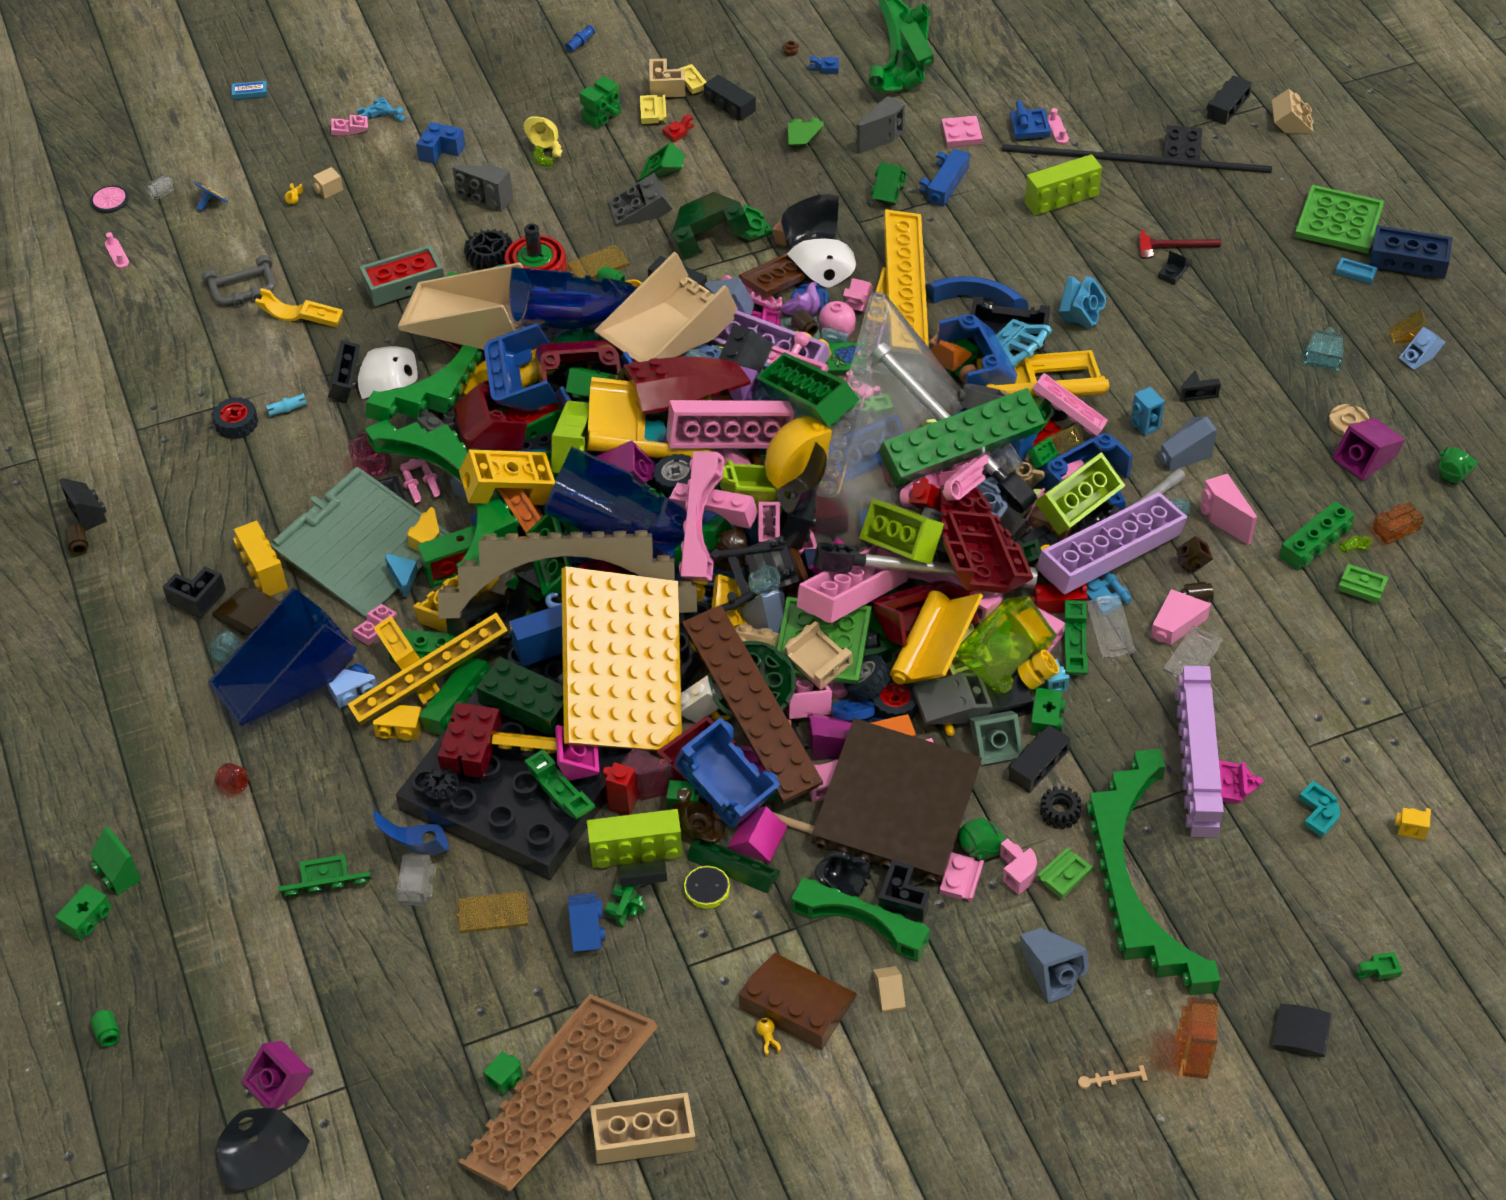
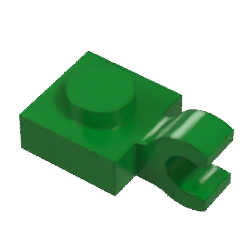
M1395 952L1372 955L1370 962H1360L1358 964L1360 969H1356L1358 979H1365L1376 974L1377 979L1382 980L1400 977L1402 974V969Z

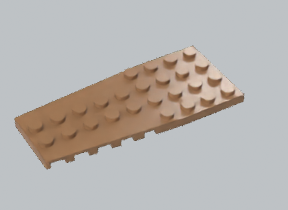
M590 994L544 1047L527 1071L530 1075L524 1082L519 1080L513 1088L516 1092L510 1101H503L499 1107L502 1112L495 1121L491 1119L485 1125L487 1132L481 1140L475 1138L470 1145L473 1148L472 1152L465 1160L460 1158L459 1163L464 1169L506 1191H511L586 1109L604 1093L605 1089L657 1029L658 1026L655 1021Z

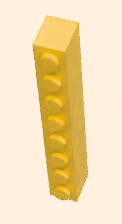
M495 613L348 703V706L362 726L495 644L501 636L508 634V630L498 614Z

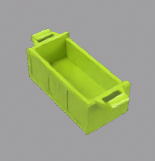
M567 401L552 434L551 471L553 473L583 475L593 452L587 450L589 403Z
M727 460L726 465L723 466L722 479L719 481L722 491L753 496L757 510L758 502H779L776 495L778 489L767 478L766 469L763 465L733 464L732 460ZM790 491L784 494L786 498L788 497ZM780 504V514H781L783 508H782V506H781V504Z

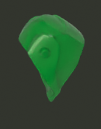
M1446 447L1444 452L1440 451L1439 453L1441 456L1438 468L1439 475L1451 483L1458 484L1463 481L1479 464L1478 461L1461 449Z
M977 818L967 822L958 832L961 849L975 860H984L999 854L1001 843L1006 840L1000 829L984 818Z

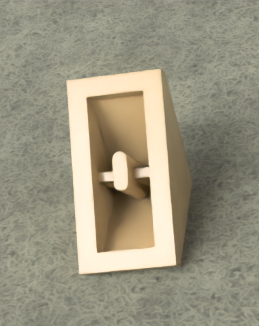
M893 966L874 969L873 975L882 1013L906 1009L902 975L898 968Z

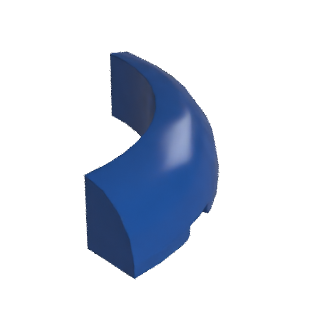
M956 276L935 280L925 285L926 296L934 304L956 298L957 295H969V298L976 296L983 297V300L984 298L993 300L998 306L1028 310V302L1019 293L1004 284L986 278Z

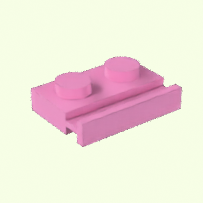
M952 853L940 887V895L959 900L966 899L972 903L984 861L980 860L979 862L975 861L974 858Z

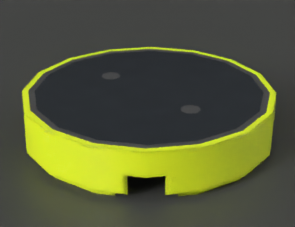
M703 866L689 873L685 879L684 890L686 898L694 906L709 909L719 906L724 899L728 898L730 884L724 871L717 867Z

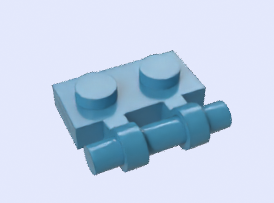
M1110 572L1102 575L1105 579L1103 581H1100L1097 577L1086 583L1088 601L1101 617L1119 610V601L1123 600L1125 604H1129L1132 601L1126 587H1122L1118 582V578ZM1111 587L1115 591L1113 594L1108 590Z

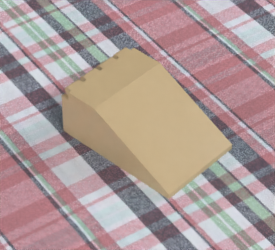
M673 252L594 331L621 352L625 353L627 351L630 358L635 362L649 361L652 358L677 357L715 339L734 320L733 315L736 313L737 306L728 287L725 285L715 294H712L709 290L687 277L688 274L679 255Z
M521 263L418 282L398 328L401 331L484 350V346L489 340L525 328L536 301L535 297H533L535 292Z

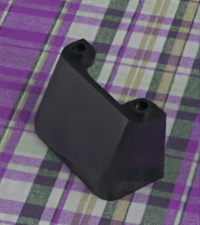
M974 296L971 315L980 319L997 335L1012 319L1028 325H1049L1050 306L1040 305L1039 310H1035V307H1031V310L993 305V302H989L988 305L983 302V297ZM973 337L967 338L968 341L978 347ZM1046 338L1043 346L1040 349L1037 348L1034 354H1043ZM1023 340L1020 342L1021 344H1024V345H1027V346L1030 345V343L1025 342V341H1023ZM1012 349V350L1010 351V352H1018V353H1020L1019 351L1014 350V349Z

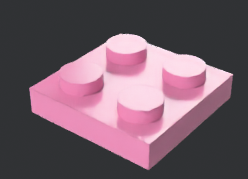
M977 116L942 119L941 125L947 147L982 144V135Z

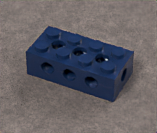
M1377 225L1369 265L1379 269L1445 279L1450 262L1453 237Z

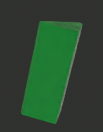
M552 508L526 532V536L528 533H540V536H548V533L560 532L561 536H563L556 509ZM569 556L533 561L543 596L546 597L551 593L562 594L561 569L572 567Z

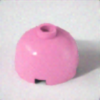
M833 301L827 303L819 313V330L823 335L834 338V335H840V338L850 335L855 330L856 324L854 310L845 302Z

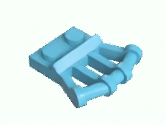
M1012 319L996 336L1013 367H1016L1017 363L1027 357H1032L1034 351L1043 346L1046 336H1049L1052 330L1048 325H1028ZM1023 340V341H1025V342L1030 343V345L1027 346V345L1021 344L1020 342ZM1014 349L1020 353L1013 357L1010 351Z

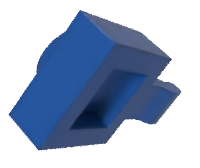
M810 56V63L815 64H809V70H821V73L825 74L839 73L838 57H822L820 60L816 56Z

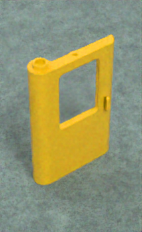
M1092 350L1034 354L1032 357H1027L1020 361L1014 367L1017 372L1015 384L985 385L986 387L1005 390L1009 394L1028 388L1033 399L1039 398L1035 390L1032 389L1037 383L1035 373L1086 369L1089 372L1090 378L1057 380L1056 382L1076 397L1105 395L1106 391H1109V380L1100 375ZM977 359V370L983 369L982 359Z
M591 378L587 431L588 451L607 452L633 440L650 458L664 459L666 456L673 454H684L693 458V452H714V448H670L668 443L647 441L644 437L645 415H642L636 405V390L630 381ZM711 394L704 396L703 400L711 401Z

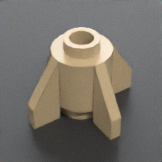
M1028 452L1025 462L1019 463L1017 467L1009 464L1004 466L1006 472H1015L1030 488L1035 487L1045 476L1044 471L1034 468Z

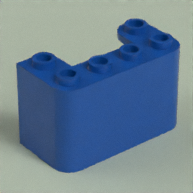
M719 718L681 748L675 759V764L681 774L707 803L712 804L713 810L729 827L734 828L770 799L781 784L773 772L763 771L759 774L757 766L750 763L744 757L741 748L731 742L734 738L732 725Z

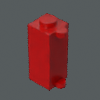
M922 477L919 483H913L909 503L922 511L925 506L940 511V489L930 484L927 478Z
M1054 584L1035 585L1033 594H1030V604L1048 614L1064 613L1065 600L1086 601L1087 607L1086 584L1066 594H1063Z
M614 762L612 767H605L603 769V773L607 777L606 788L609 810L623 815H631L638 801L635 768Z

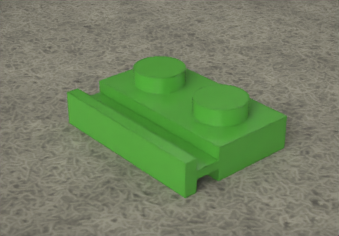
M1348 564L1339 583L1338 590L1378 604L1389 577Z
M1067 847L1037 874V880H1041L1049 890L1063 899L1092 872L1093 867L1076 853L1073 854Z

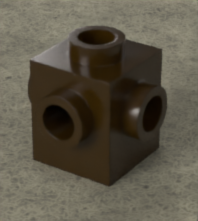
M1196 536L1176 549L1179 565L1193 573L1213 560L1208 544Z

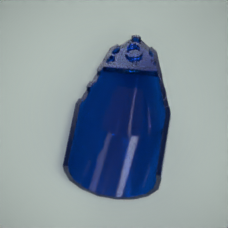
M512 267L509 287L511 317L517 326H530L538 323L542 328L575 330L604 322L638 287L632 286V283L608 278H603V281L592 280L591 275H585V278L575 277L573 272Z
M571 446L549 495L544 514L590 534L594 531H603L604 534H613L614 531H626V534H635L637 530H647L648 533H652L653 544L671 545L685 538L683 524L687 513L682 507L663 494L658 496L649 490L651 486L646 483L642 485L634 480L635 475Z

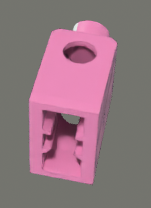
M758 502V542L780 536V502Z

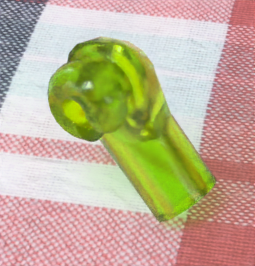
M534 147L533 157L536 162L553 166L554 158L545 156L543 147Z
M1353 535L1340 544V549L1344 553L1352 548L1367 549L1371 546L1372 539L1369 536Z

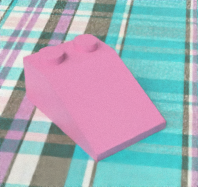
M1225 474L1205 480L1202 502L1200 504L1202 514L1206 515L1211 523L1247 545L1251 544L1257 516L1230 476Z
M796 677L794 695L789 704L784 708V711L789 719L796 720L807 717V713L810 712L820 715L831 714L832 690L828 684L820 690L811 680Z

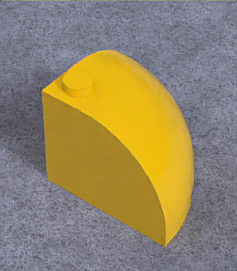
M801 416L780 428L773 436L766 451L764 468L766 469V476L777 489H780L788 482L799 477L808 464L815 442L824 449L828 460L832 430L810 416Z

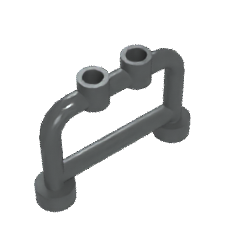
M267 255L259 256L256 259L257 267L222 277H217L216 272L213 270L205 271L202 274V280L206 286H209L214 300L222 305L234 303L235 307H242L247 299L252 298L254 302L256 298L261 300V288L272 291L275 287V279L270 269L272 262ZM260 273L265 274L268 284L264 287L254 286L244 293L237 291L229 297L220 296L217 288L218 285Z

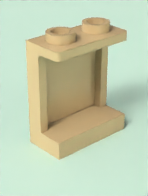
M817 621L805 626L802 632L795 638L788 640L784 647L785 657L787 656L791 663L820 690L853 664L852 652L847 648L842 650L820 630Z

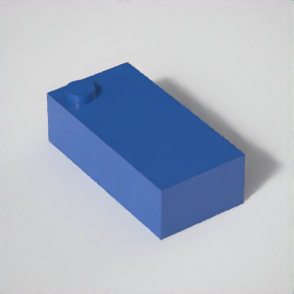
M562 604L509 621L513 648L522 667L563 654Z

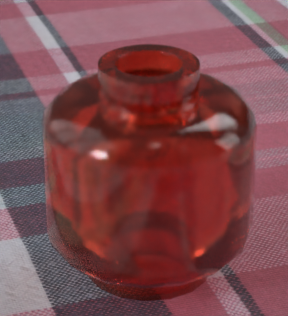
M225 763L217 770L215 775L216 786L229 794H239L248 785V773L244 768L236 764Z

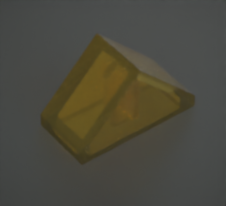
M1419 308L1389 328L1395 344L1411 343L1422 327L1426 328L1427 320L1424 310Z
M1074 422L1048 436L1051 437L1058 454L1072 449L1086 440L1079 422Z

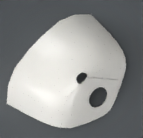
M834 239L802 241L795 245L787 254L808 277L827 288L833 287L845 280L853 273L856 267L854 252L847 244ZM831 255L833 259H827V256ZM827 269H832L835 272V277L828 281L824 278V272Z
M398 346L374 348L369 351L362 362L358 375V388L361 398L370 397L373 390L378 392L387 391L414 383L418 377L415 354L409 348ZM394 357H397V362L393 361ZM405 365H409L411 367V376L405 374Z

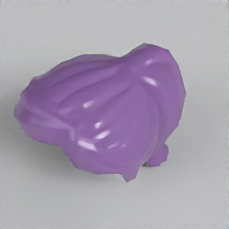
M809 283L806 291L801 294L797 292L793 299L786 301L781 306V311L792 316L796 311L805 310L811 317H814L820 307V297L815 287L817 283Z

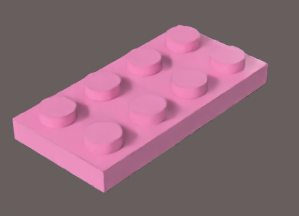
M1043 373L1032 388L1035 390L1036 395L1042 399L1046 398L1055 409L1064 411L1068 414L1067 417L1071 421L1079 422L1084 426V430L1091 435L1095 434L1098 436L1108 421L1045 373Z

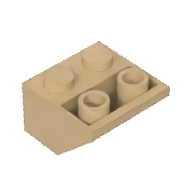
M1287 89L1272 99L1274 123L1285 133L1307 134L1313 132L1312 109L1308 103H1304L1297 93Z

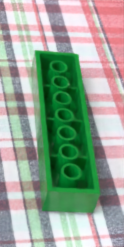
M786 352L755 377L769 396L778 401H790L792 408L817 419L828 427L835 425L840 420V417L844 413L851 411L860 400L846 381Z
M1028 388L885 440L878 452L896 487L1039 433L1045 421Z

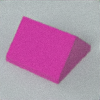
M557 725L555 727L557 764L564 777L570 781L597 775L599 773L598 747L564 744V727Z
M758 808L741 821L728 849L770 864L787 830V825L769 808Z

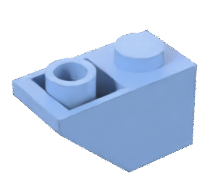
M1422 327L1399 359L1415 370L1434 358L1445 344V341L1429 329Z
M346 669L325 678L328 690L339 709L377 686L374 675Z

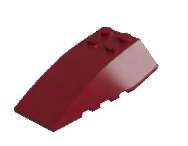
M707 357L652 358L649 361L632 362L623 365L618 373L621 381H630L636 390V405L642 415L669 410L670 400H703L704 396L711 394V396L715 397L720 395L722 390L730 392L751 384V380L738 362Z
M941 485L942 523H944L942 529L943 544L954 572L965 589L1005 594L1031 581L1033 574L1022 548L1018 542L1014 543L1012 541L1010 531L1008 529L1004 530L1001 526V519L998 515H994L991 512L992 507L980 490L973 488L961 499L948 501L943 495L944 485Z

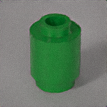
M607 266L600 268L596 275L599 284L613 289H620L621 284L625 282L626 278L621 271Z
M106 1010L97 1011L90 1019L96 1040L104 1047L112 1046L120 1039V1030L114 1014Z

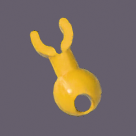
M293 183L290 184V191L284 195V200L287 204H296L298 202V194L303 192L302 184L294 188Z
M762 1018L756 1024V1031L764 1038V1054L766 1057L769 1056V1044L775 1047L779 1054L781 1046L774 1040L772 1035L775 1025L772 1020Z

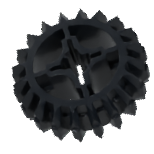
M496 228L493 230L487 229V231L480 230L479 233L474 232V235L469 236L468 240L465 241V258L470 263V266H474L475 269L481 268L483 270L505 264L504 256L506 250L513 241L508 236V233H503L502 230L497 232Z

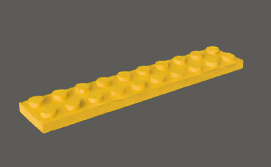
M885 210L884 236L889 345L892 351L924 355L929 350L921 214Z

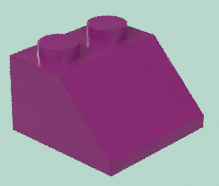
M283 1041L269 1042L261 1045L241 1082L265 1108L278 1109L302 1090L312 1071Z

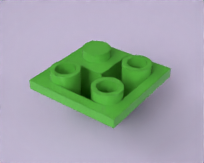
M819 118L809 119L808 122H802V119H792L791 123L787 124L788 146L807 145L823 128L824 122L820 121Z

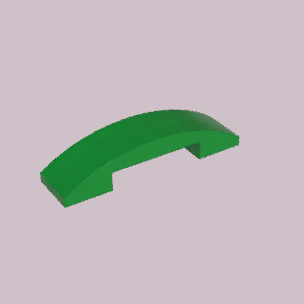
M1065 600L1064 660L1066 674L1087 675L1086 601Z
M544 749L525 760V764L541 787L568 815L577 820L595 808L592 801L582 791L578 792L557 769L556 762Z

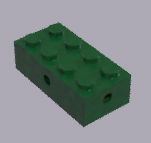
M502 657L496 661L476 687L479 704L490 708H497L501 714L553 737L556 734L555 727L557 725L562 726L564 723L563 685Z

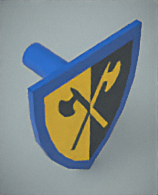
M194 181L197 187L205 190L200 193L201 200L197 205L198 209L203 211L212 195L228 203L225 197L206 184Z

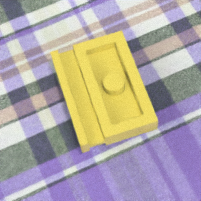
M663 94V97H657V95L640 96L641 124L659 123V121L667 123L665 94Z

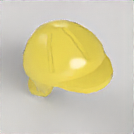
M529 117L526 119L523 127L529 141L535 147L553 149V158L561 157L562 150L561 145L557 141L558 129L556 125L544 117Z

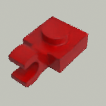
M687 114L680 123L674 121L663 128V134L675 143L688 134L687 130L694 126L690 122L693 120V117Z

